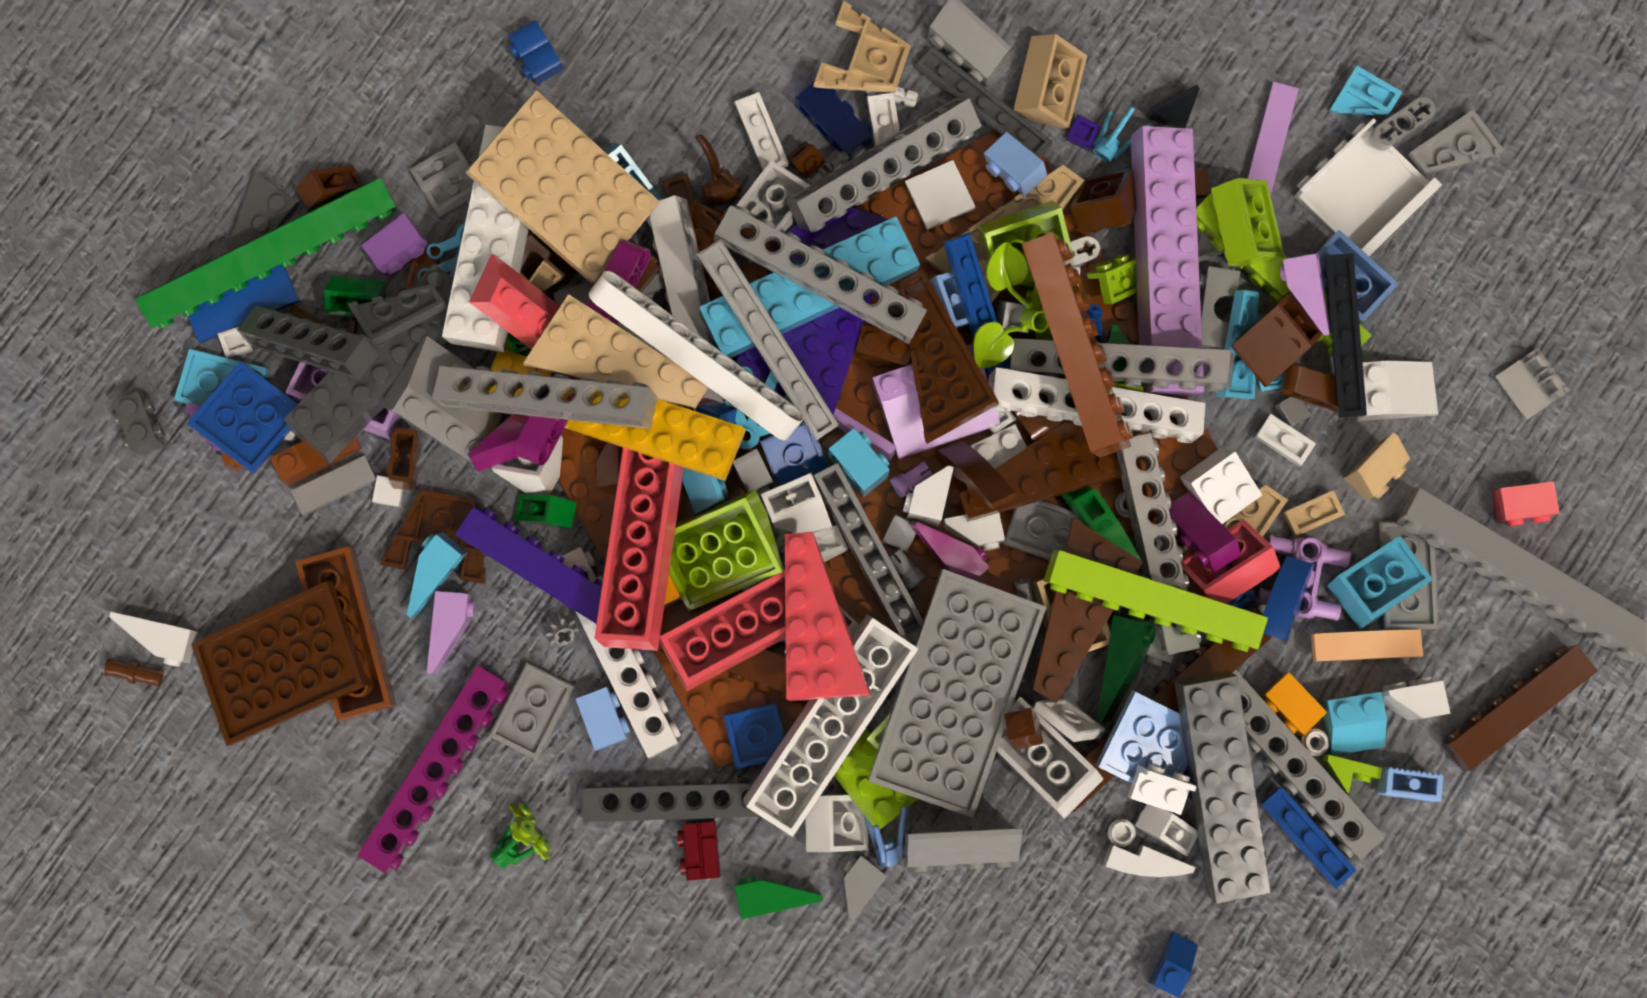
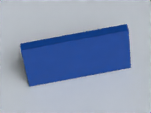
M278 265L271 269V275L261 280H257L254 277L246 281L247 287L237 292H233L230 289L222 293L224 298L209 305L205 301L197 305L199 310L189 315L188 318L200 344L217 338V333L240 326L255 306L266 309L271 307L276 311H280L299 303L300 300L286 267L282 268L281 265Z

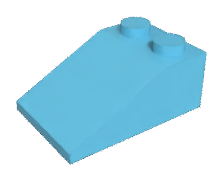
M1398 536L1338 575L1327 587L1359 630H1361L1433 579L1402 537Z

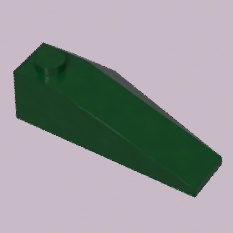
M1129 611L1113 616L1096 720L1098 723H1104L1113 718L1150 645L1155 639V619L1148 615H1145V618L1142 619L1129 615Z

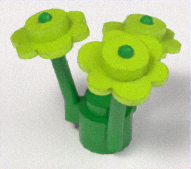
M523 803L510 804L508 808L513 811L512 813L516 817L510 823L504 835L496 842L497 846L490 852L494 863L501 868H506L510 863L517 865L522 859L535 852L540 854L543 860L551 858L549 852L551 846L548 839L544 835L541 836L538 831H535L533 823L537 820L531 815L533 813L532 809ZM522 841L526 846L532 843L533 847L519 854L520 849L517 842Z

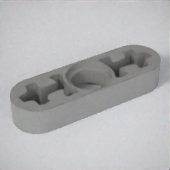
M1426 97L1417 98L1379 124L1371 132L1369 137L1371 145L1381 151L1389 149L1429 121L1435 114L1436 108L1434 103ZM1418 109H1425L1426 112H1422L1415 118L1413 114ZM1402 118L1406 120L1408 129H1401L1397 125V119ZM1389 130L1392 134L1387 139H1380V135H1384Z

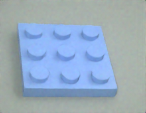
M1132 690L1095 765L1130 783L1133 781L1138 765L1148 768L1149 763L1164 768V773L1173 776L1174 772L1183 774L1187 767L1180 714Z

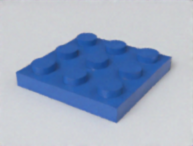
M240 361L187 424L254 475L290 433L283 419L298 404Z

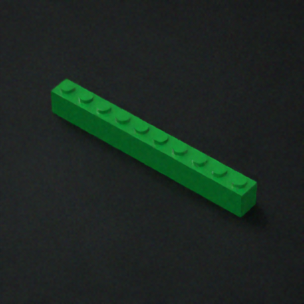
M378 177L137 296L135 300L151 328L157 325L160 329L165 328L175 322L173 317L183 313L184 317L197 312L199 310L197 305L205 301L209 305L224 298L222 293L230 289L233 292H237L248 286L246 281L254 277L257 280H261L272 274V268L278 265L285 268L296 262V256L302 253L309 256L321 250L319 245L328 240L330 244L338 242L345 238L343 233L352 228L354 232L369 226L367 221L376 216L378 220L393 214L391 209L396 206L381 178Z

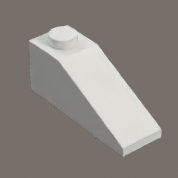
M110 612L109 617L153 655L164 658L163 664L180 667L181 662L190 664L193 654L192 643L196 642L197 631Z

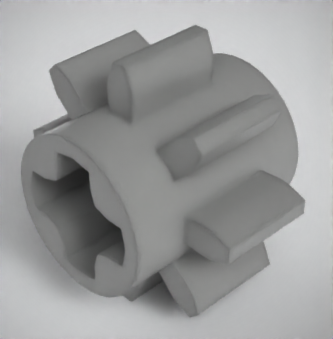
M561 612L547 617V626L542 627L549 644L552 645L556 642L561 647L574 641V632L579 631L572 615L564 616Z

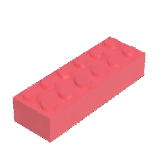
M785 570L660 636V645L686 692L786 638Z

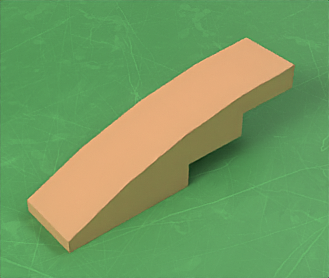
M1421 629L1311 634L1313 662L1423 657Z

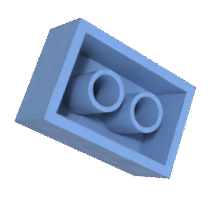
M1340 230L1317 252L1324 291L1327 294L1325 256L1354 253L1359 324L1363 323L1399 284Z

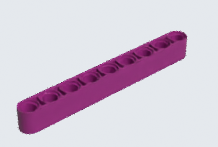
M621 240L604 271L614 272L636 288L648 265L650 250L627 240ZM589 299L586 306L614 324H618V320ZM567 376V377H569L570 379L578 380V379H576V378H574V377ZM549 390L541 395V399L548 395ZM575 393L569 395L567 401L572 400ZM530 416L516 442L515 454L538 465H544L554 450L568 420Z

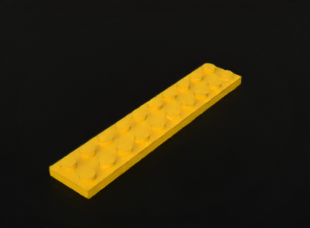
M504 350V352L498 351L491 370L495 372H501L502 369H510L527 375L528 372H537L544 375V377H550L552 374L547 372L548 370L524 366L523 363L527 358L526 356ZM497 385L493 386L489 393L493 392ZM523 388L518 389L515 396L519 395ZM602 396L596 397L593 404L598 403ZM629 398L622 400L619 407L625 406ZM658 399L651 429L568 420L565 426L567 429L723 481L727 478L746 432L742 426Z

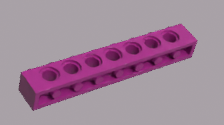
M477 665L357 855L358 857L383 873H390L392 869L396 871L405 858L402 855L407 845L411 847L420 834L417 829L422 822L427 823L435 810L432 808L437 798L442 799L448 791L450 785L447 782L452 774L456 776L463 767L465 761L462 758L467 750L471 752L480 739L477 734L482 726L487 728L495 715L492 713L497 703L501 705L509 693V690L506 688L509 683ZM479 692H485L488 697V701L483 707H478L475 704V696ZM469 715L473 720V725L469 730L464 731L460 727V720L462 717ZM449 739H455L458 748L454 754L450 755L445 750V744ZM436 762L440 763L443 768V772L438 778H434L430 773L431 766ZM420 786L425 787L428 792V796L423 802L418 801L415 797L416 789ZM404 810L410 811L413 816L412 822L408 826L403 825L400 821V815ZM389 834H393L397 838V846L392 850L387 848L385 844V839Z

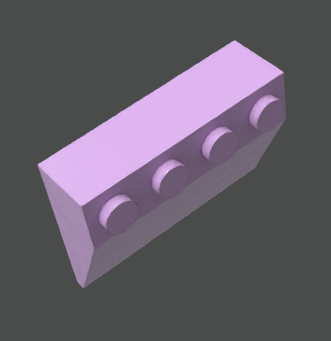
M973 344L967 347L973 356ZM912 364L872 378V387L891 440L896 445L898 459L987 430L991 427L990 424L994 423L995 426L1000 424L997 411L991 408L926 444ZM980 368L981 372L983 373L985 379L988 382L985 369Z

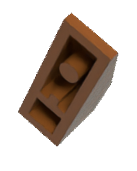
M355 437L329 464L307 444L301 442L270 457V460L281 481L291 486L362 448Z

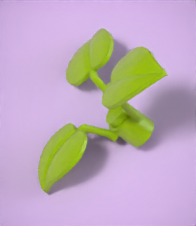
M1003 242L992 252L986 266L987 281L997 291L1007 287L1008 291L1026 309L1021 313L1020 326L1008 327L1003 330L1001 324L988 322L978 328L973 338V358L980 368L998 365L1010 356L1014 348V340L1007 335L1010 332H1025L1027 329L1034 331L1037 340H1053L1043 307L1041 306L1040 309L1034 308L1033 304L1026 301L1012 287V285L1016 286L1024 281L1028 273V264L1024 255L1009 242Z

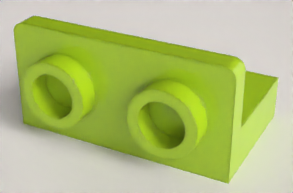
M1128 254L1115 256L1112 262L1095 265V270L1087 273L1088 279L1099 278L1104 304H1113L1137 293L1136 258H1129Z

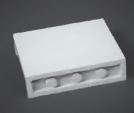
M1374 118L1367 125L1362 122L1351 133L1355 137L1349 142L1344 139L1333 150L1336 155L1331 160L1326 157L1315 168L1318 172L1312 178L1307 175L1297 185L1300 190L1294 196L1332 235L1340 230L1368 256L1442 186L1435 177L1429 182L1393 146L1384 151L1375 149L1369 139L1371 132L1374 130L1372 126L1376 122Z

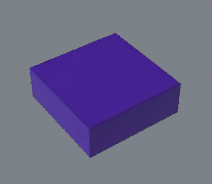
M1077 115L1065 140L1089 151L1101 126Z

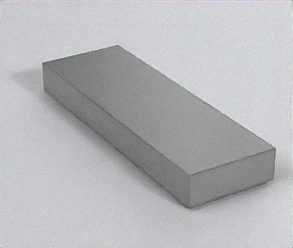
M364 455L291 490L301 514L305 516L376 482L377 478L367 457Z

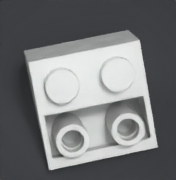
M811 473L761 494V500L773 528L784 529L793 533H815L832 527L824 502Z
M1433 677L1408 681L1409 687H1407L1406 682L1382 686L1384 705L1406 720L1450 714L1443 681L1434 682Z

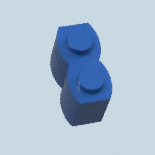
M536 20L508 35L512 42L508 44V47L515 59L518 57L522 59L524 65L520 67L528 81L533 78L538 85L564 70L560 59Z

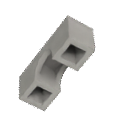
M1208 266L1204 274L1200 273L1202 349L1225 350L1229 322L1222 321L1215 315L1214 304L1217 302H1233L1235 290H1238L1240 271Z

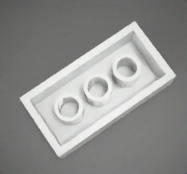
M1020 697L1012 705L1010 712L1032 707ZM1038 713L1036 715L1039 717L1044 744L1016 750L1008 739L1005 725L996 752L1064 819L1103 780L1099 772Z

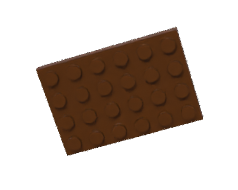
M325 581L192 643L226 746H233L369 685L332 581Z

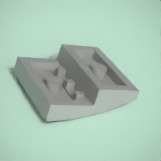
M455 142L410 169L439 217L471 198L474 180L465 173L470 168V165Z

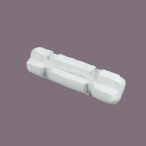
M897 87L895 93L866 91V94L869 96L893 93L895 103L900 104L904 102V105L909 107H915L918 98L917 92L911 90L905 92L900 87Z

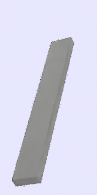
M717 240L696 255L787 397L803 414V422L814 439L818 440L839 426L722 240Z

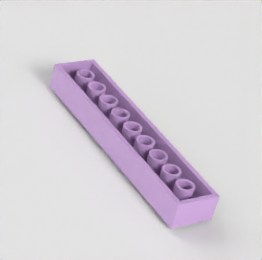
M1142 126L1131 135L1132 170L1134 173L1136 196L1134 233L1139 345L1202 349L1193 129ZM1145 362L1142 366V373H1150L1154 369V362ZM1172 364L1169 368V374H1178L1182 369V364ZM1203 365L1197 368V376H1203ZM1141 383L1144 393L1167 397H1193L1204 392V386H1196V390L1180 389L1179 385L1168 384V388L1152 387V383Z

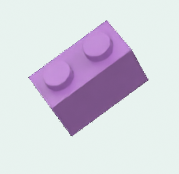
M403 213L361 246L377 269L389 277L401 271L403 265L411 259L421 256L430 244L414 221Z

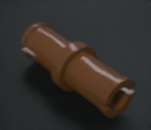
M109 658L105 663L104 675L126 679L128 683L132 684L140 682L160 687L164 677V670L140 666L138 662L130 664Z

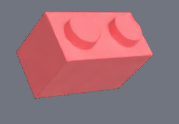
M1554 481L1500 488L1492 492L1497 524L1507 522L1508 527L1524 525V520L1530 519L1534 520V524L1551 521V516L1559 514Z

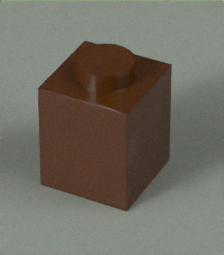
M1032 708L1004 714L1008 739L1016 750L1044 744L1039 717Z

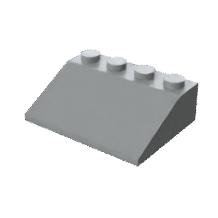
M425 335L380 405L462 459L472 463L467 454L498 427L502 413L444 407L432 398L439 366L450 367L451 364H459L467 369L474 368ZM471 382L466 384L464 390L469 388Z
M1010 827L904 833L906 867H912V872L929 871V866L939 865L940 871L957 870L956 865L967 864L968 869H984V863H995V868L1012 867V862L1019 861L1022 828Z

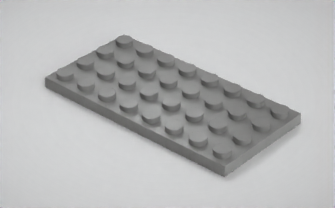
M941 569L915 643L918 650L907 665L867 780L973 818L1006 725L1004 714L1011 711L1046 606Z

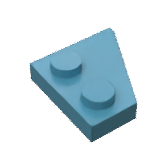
M1356 66L1329 111L1341 114L1388 116L1402 91Z

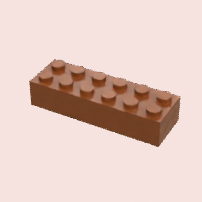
M347 546L295 561L303 592L325 581L333 582L369 684L332 701L337 721L345 722L396 707V700L355 549Z

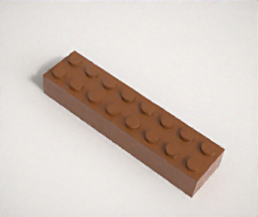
M1054 232L1022 243L1090 452L1098 457H1103L1132 447L1129 440L1133 438L1129 423H1125L1121 416V413L1125 412L1120 397H1116L1112 387L1116 386L1113 374L1104 365V361H1107L1105 350L1102 345L1099 346L1095 338L1096 335H1099L1095 321L1090 319L1086 311L1090 309L1088 299L1078 288V285L1082 284L1080 275L1069 261L1073 259L1069 244H1065L1064 239L1059 238Z

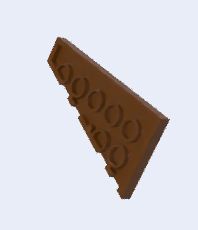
M921 269L899 281V288L902 297L906 299L911 297L920 301L923 304L922 308L927 310L909 344L926 444L999 405V402L926 274Z
M1066 420L996 468L999 474L1015 491L1016 498L993 509L969 494L968 489L961 492L958 498L966 520L969 522L1118 479L1122 476V472L1114 453L1103 457H1098L1091 453L1082 426L1074 424L1071 420Z
M1071 518L1070 531L1065 543L1064 552L1125 572L1137 573L1143 563L1141 560L1076 519ZM1067 589L1066 594L1057 591L1053 593L1047 628L1045 627L1043 636L1044 641L1031 686L1033 690L1054 703H1057L1113 612V609L1102 606L1103 600L1093 597L1092 602L1076 598L1077 592Z

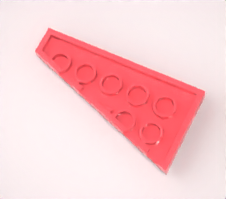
M812 532L785 534L786 699L797 701L872 696L869 686H867L862 666L854 650V644L841 607L837 602L832 582L828 577L815 534Z

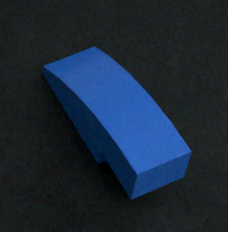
M1286 556L1263 613V616L1268 617L1264 635L1288 641L1295 616H1298L1314 566L1313 563Z

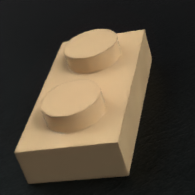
M1333 490L1285 511L1283 515L1293 536L1296 537L1344 516L1345 513Z

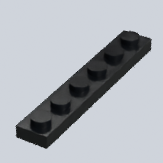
M1354 253L1326 255L1325 267L1338 418L1366 416L1367 409Z

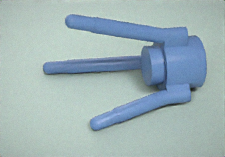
M905 805L901 809L897 844H894L892 839H882L879 826L875 825L873 827L864 816L878 866H894L899 863L898 855L904 853L903 839L907 806Z

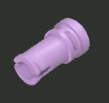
M925 462L920 463V465L909 472L902 473L890 480L892 487L900 498L906 496L908 492L913 490V487L932 476L931 471L926 470L929 467Z

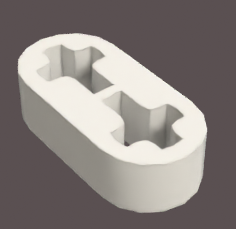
M1088 236L1070 242L1074 258L1069 261L1072 265L1080 266L1094 261L1100 252L1098 241ZM1084 244L1094 248L1091 256H1088L1086 252L1081 254L1077 252L1083 249Z

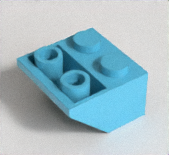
M684 468L682 481L695 515L724 503L725 499L729 498L723 480H717V478Z

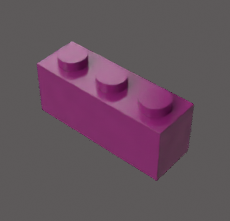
M1190 491L1171 503L1169 513L1171 519L1176 523L1177 535L1187 550L1192 549L1195 552L1196 559L1203 567L1207 565L1215 573L1241 556L1237 539Z

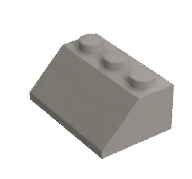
M948 0L929 28L928 36L930 37V42L936 48L945 50L949 54V59L954 64L966 69L968 75L978 83H981L985 88L1007 66L1012 47L960 0Z

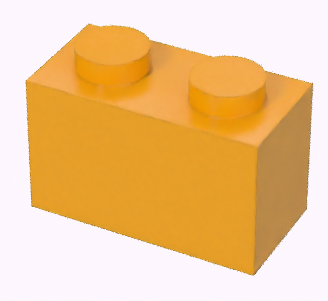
M1289 672L1283 673L1260 695L1271 710L1283 720L1287 728L1297 736L1305 735L1327 713Z

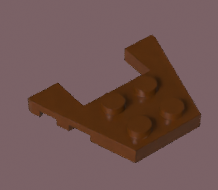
M421 490L405 517V522L401 529L394 536L390 548L383 555L380 565L406 570L411 543L423 544L429 535L433 534L435 536L438 533L444 532L468 552L464 557L460 580L486 585L483 552L455 535L472 508L477 509V501L466 497Z

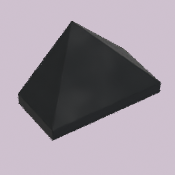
M1198 84L1151 106L1147 113L1148 119L1173 128H1185L1200 90Z

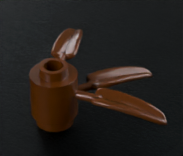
M703 135L695 136L708 159L713 176L712 180L707 181V184L701 186L707 205L714 204V206H718L739 199L738 193H741L742 189L738 177L732 178L728 169L721 171L719 160L711 144Z

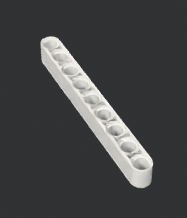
M604 271L589 291L590 299L597 306L778 439L787 440L804 420L803 414L794 405L614 272Z

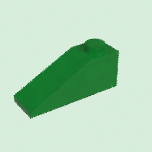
M755 875L739 879L740 884L734 886L741 920L823 901L822 894L764 879L756 880Z

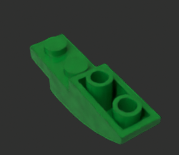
M1090 486L1061 495L1082 524L1141 560L1121 524L1096 488L1092 489Z

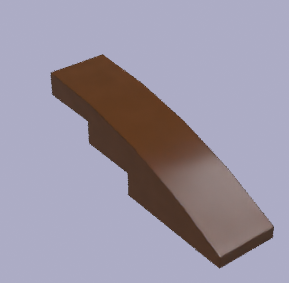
M959 440L937 450L940 460L954 467V477L966 484L969 494L992 509L1017 497L1015 491L999 472L964 441Z

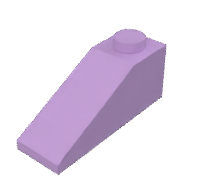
M1318 253L1284 259V265L1280 266L1282 282L1287 281L1288 288L1322 334H1331Z
M435 591L427 674H438L469 625L470 617H474L476 602L472 601L471 595Z

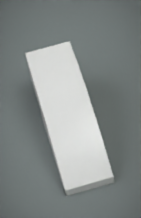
M1110 845L1102 863V866L1120 872L1150 877L1179 876L1193 873L1195 867L1141 845H1139L1136 855Z

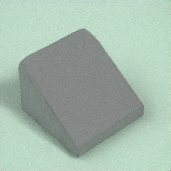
M1292 397L1285 399L1274 407L1282 421L1290 427L1311 416L1303 401Z
M895 515L884 536L883 542L899 550L902 549L903 552L907 553L916 532L908 524L910 521Z

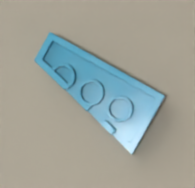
M1235 290L1225 350H1231L1234 354L1231 388H1224L1222 392H1217L1216 397L1255 399L1256 376L1237 355L1231 345L1258 317L1259 292Z

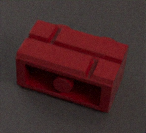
M716 821L682 824V830L677 831L678 846L684 847L685 858H680L681 875H686L687 881L720 878Z

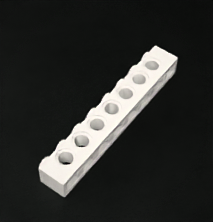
M997 367L989 375L988 384L999 402V405L993 407L995 411L1003 413L1017 411L1026 417L1047 416V419L1051 421L1071 420L1074 424L1082 426L1076 406L1072 408L1065 401V398H1069L1074 403L1067 379ZM1112 387L1116 397H1120L1126 412V416H1122V419L1125 423H1129L1132 434L1152 433L1154 438L1164 439L1172 437L1177 438V441L1182 443H1192L1203 435L1206 403ZM1012 389L1020 391L1022 399L1016 398L1013 395ZM1039 394H1044L1048 398V403L1042 402ZM1144 411L1152 416V421L1146 419ZM1170 416L1177 419L1178 425L1171 422Z
M579 547L562 556L565 558L563 561L564 565L572 568L575 564L588 572V580L594 583L596 579L603 582V577L601 575L596 577L592 567L596 566V563L589 551L584 553L583 549ZM576 612L647 757L652 758L678 745L677 738L681 734L674 721L668 722L665 713L669 710L662 697L657 699L653 688L657 686L650 672L644 673L640 665L644 663L640 652L636 649H625V653L621 658H612L610 653L611 647H603L594 639L596 624ZM629 668L635 669L637 672L636 680L633 683H625L622 677L624 671ZM639 693H646L649 696V703L644 708H638L635 705V697ZM652 717H658L662 723L661 729L656 733H651L647 729V722Z

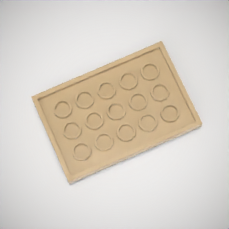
M537 90L465 172L591 284L603 273L621 240L629 241L660 203L657 198Z

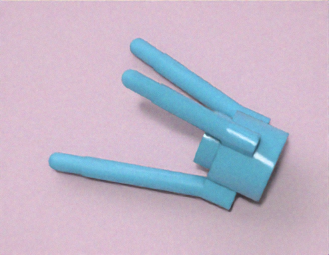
M1134 107L1129 108L1112 135L1107 134L1104 137L1113 115L1112 111L1107 113L1099 135L1092 144L1095 147L1093 153L1101 160L1108 163L1112 159L1117 161L1120 155L1131 146L1130 138L1118 148L1120 142L1116 138L1134 112Z

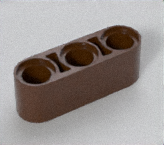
M1291 365L1284 371L1279 389L1281 394L1337 412L1335 377L1298 365Z

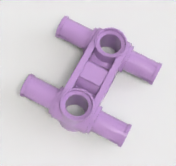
M1269 535L1267 541L1273 546L1275 553L1288 555L1289 557L1314 564L1302 600L1304 608L1295 617L1310 619L1317 616L1338 621L1341 613V604L1320 601L1316 597L1320 574L1324 563L1347 568L1351 552L1328 548L1324 542H1320L1315 538L1305 539L1296 537L1290 540ZM1304 545H1309L1313 549L1314 555L1312 558H1308L1303 554ZM1260 587L1257 593L1256 604L1266 605L1272 590Z

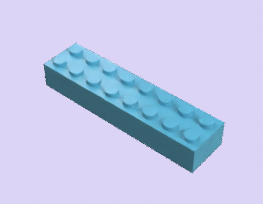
M893 217L823 250L825 256L832 260L838 258L850 265L849 269L857 273L863 271L874 278V282L881 286H884V284L889 285L917 272L920 266L897 217ZM804 259L793 264L801 265L804 263ZM823 267L814 269L815 275L819 278L829 276L828 271ZM776 273L750 283V286L781 334L840 308ZM842 280L838 283L843 291H851L853 289L852 283L848 280ZM723 296L699 307L698 314L714 347L726 356L732 358L755 347Z

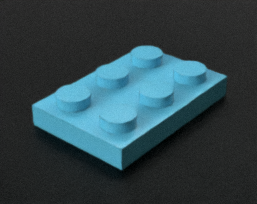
M189 349L174 401L202 406L240 361ZM244 363L267 380L269 374L267 368Z

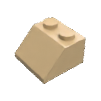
M1393 432L1381 439L1343 479L1366 501L1374 496L1379 499L1389 489L1386 484L1392 478L1397 480L1407 470L1404 465L1410 460V457L1398 435Z

